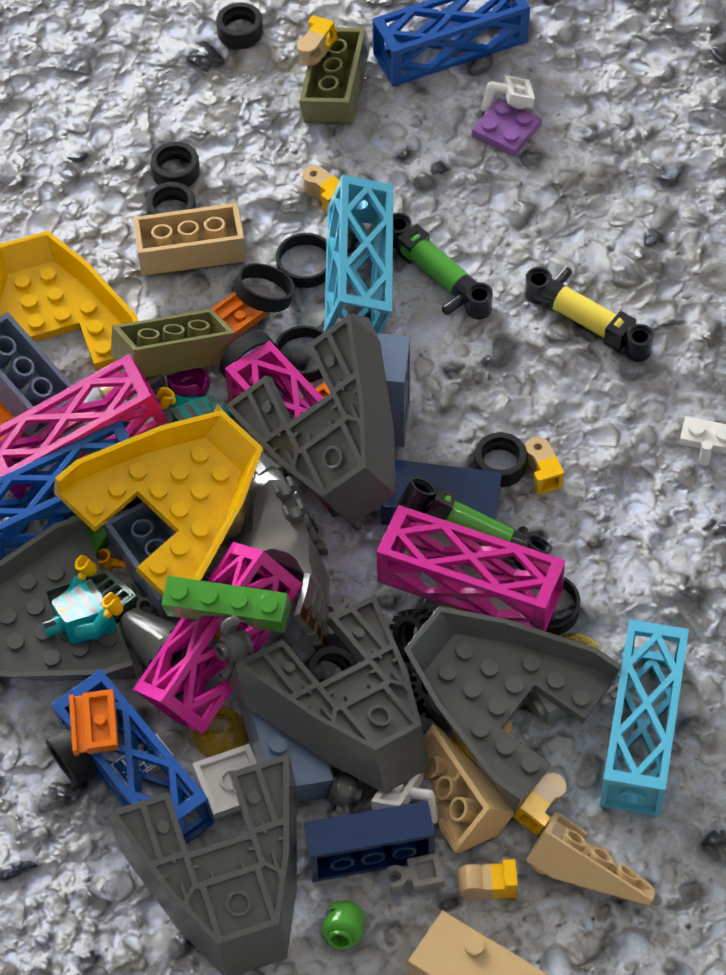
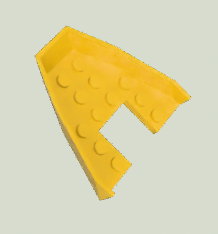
M49 231L0 244V316L9 312L34 342L81 329L95 370L114 363L116 360L111 356L112 326L137 322L138 318L96 270Z
M223 410L161 425L77 459L55 477L54 494L94 532L138 496L176 532L137 566L136 570L141 577L163 596L167 576L201 580L244 503L263 447Z

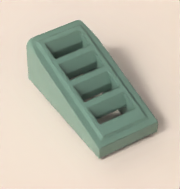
M103 566L100 569L105 580L96 587L98 590H101L110 583L111 586L101 593L102 596L105 597L106 594L117 590L115 595L119 598L123 597L120 600V603L123 605L122 613L117 616L113 615L114 620L119 622L127 611L136 608L139 599L127 585Z

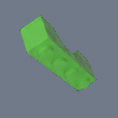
M167 576L161 603L167 616L197 620L203 616L228 618L235 614L241 622L249 624L255 629L280 633L286 632L291 607L287 593Z

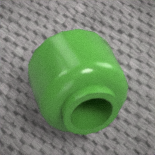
M349 900L332 903L328 906L322 926L323 937L334 948L348 949L360 942L366 922L365 912Z

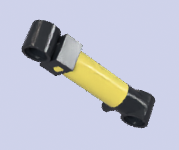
M565 266L554 279L550 271L543 267H534L527 271L524 296L529 302L533 304L543 303L604 338V345L618 353L625 347L626 356L633 361L641 362L650 357L654 340L653 330L645 324H636V319L620 310L618 314H615L563 285L572 275L571 268Z

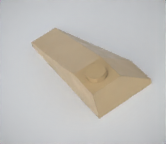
M433 724L424 735L431 766L430 769L424 772L425 778L430 779L433 792L435 793L436 806L441 820L438 821L440 831L454 853L459 854L497 836L515 813L480 769L438 725Z
M553 812L551 819L542 830L526 860L536 872L542 875L547 874L557 880L650 906L656 892L652 885L629 866L624 864L618 866L610 855L611 852L606 847H595L586 839L589 833L560 813Z

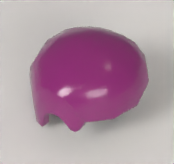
M202 368L175 372L173 376H167L168 387L175 395L203 397L210 388L209 375Z

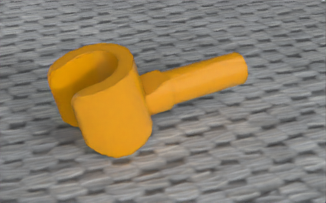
M98 550L100 558L105 559L103 561L98 560L100 568L105 567L110 570L112 567L127 569L123 561L112 558L109 550Z

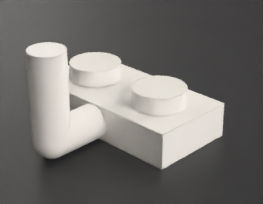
M505 75L503 83L489 82L486 86L481 110L487 112L492 106L496 92L505 94L508 104L514 108H533L535 97L530 81Z
M685 416L679 445L701 449L699 464L707 466L710 463L712 451L726 454V424Z
M423 773L416 775L387 793L378 790L371 800L372 810L409 804L411 799L428 801L433 824L438 821L435 793L430 789L419 788L424 780Z

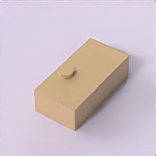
M237 203L133 217L141 276L246 262L244 235Z
M443 910L408 960V975H548Z

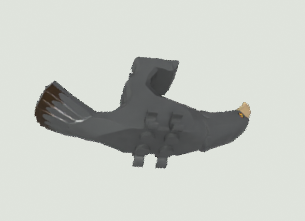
M262 452L246 495L247 526L240 544L264 551L303 583L294 617L301 629L307 634L315 651H318L323 647H328L329 625L327 624L328 608L330 605L329 575L319 553L322 552L326 556L328 555V550L325 543L317 535L318 528L314 519L309 517L305 505L296 491L297 487L293 478L288 476L284 467ZM221 545L208 567L211 574L228 548L221 547ZM254 575L252 583L260 580V578Z

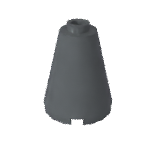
M138 608L127 611L120 621L122 634L146 668L149 667L177 625L174 622ZM188 646L172 654L170 669L185 658Z

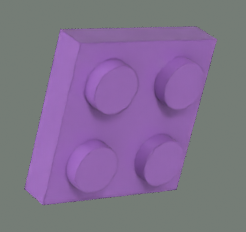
M498 98L472 128V136L515 157L542 125V118L524 109L514 108L506 100Z

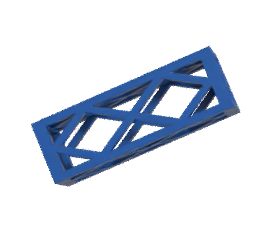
M427 0L372 18L373 55L392 87L527 43L530 19L529 4L526 0H489L472 13L461 12V9L470 0ZM452 2L443 10L431 9ZM414 16L432 18L416 32L400 31ZM486 29L500 30L487 45L471 43L472 40ZM427 48L442 49L429 64L411 62ZM458 51H469V53L451 58ZM388 53H391V60L387 55ZM402 70L411 71V72L402 74Z
M121 420L0 477V520L9 517L0 523V560L38 535L19 534L31 521L50 519L41 530L43 532L54 523L69 519L71 516H76L57 496L47 501H44V499L54 495L55 477L69 467L81 452H97L130 438ZM113 434L116 437L115 439H105ZM58 461L50 470L37 471ZM13 484H34L21 498L2 500ZM15 547L7 552H5L4 548Z
M102 669L53 702L51 705L61 729L68 727L71 730L69 695H74L75 697L83 695L82 693L113 689L115 693L116 714L123 722V724L117 723L118 732L124 734L125 746L119 744V750H113V752L126 756V766L106 760L100 752L89 754L97 768L98 776L123 807L152 798L142 794L141 780L170 789L171 800L185 844L215 823L206 795ZM138 741L143 744L150 754L138 750ZM139 760L159 766L170 780L140 771ZM114 763L123 772L127 773L128 786L110 764ZM195 810L200 816L186 826L185 816Z

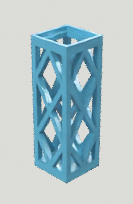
M342 174L327 211L324 332L337 323L339 316L343 319L348 315L344 308V305L347 304L362 307L363 309L358 314L359 316L365 317L370 311V322L375 332L381 334L392 313L393 185ZM361 222L371 224L370 235L367 233L366 229L364 228ZM350 227L361 245L348 258L347 238ZM364 251H366V252L361 256V258L353 265V263L357 260V258H358ZM370 258V289L368 290L357 271ZM348 281L357 296L346 294V284Z
M629 619L599 806L660 817L666 791L689 629ZM636 635L649 637L639 649H634ZM664 640L677 642L675 655H671ZM657 644L661 653L649 650ZM638 661L646 662L635 672L633 667ZM659 665L668 666L671 674L666 679ZM652 669L659 686L648 697L640 680ZM633 687L642 703L638 708H636L629 693ZM664 693L666 699L654 710L652 705ZM625 702L631 715L620 726L623 703ZM668 709L664 731L658 718ZM646 712L648 718L643 722L641 716ZM635 723L637 729L624 741L622 736ZM651 725L660 741L657 747H655L647 731ZM642 737L650 755L636 767L628 749ZM621 757H623L629 772L622 770L618 762ZM653 763L655 764V769L649 775H642Z

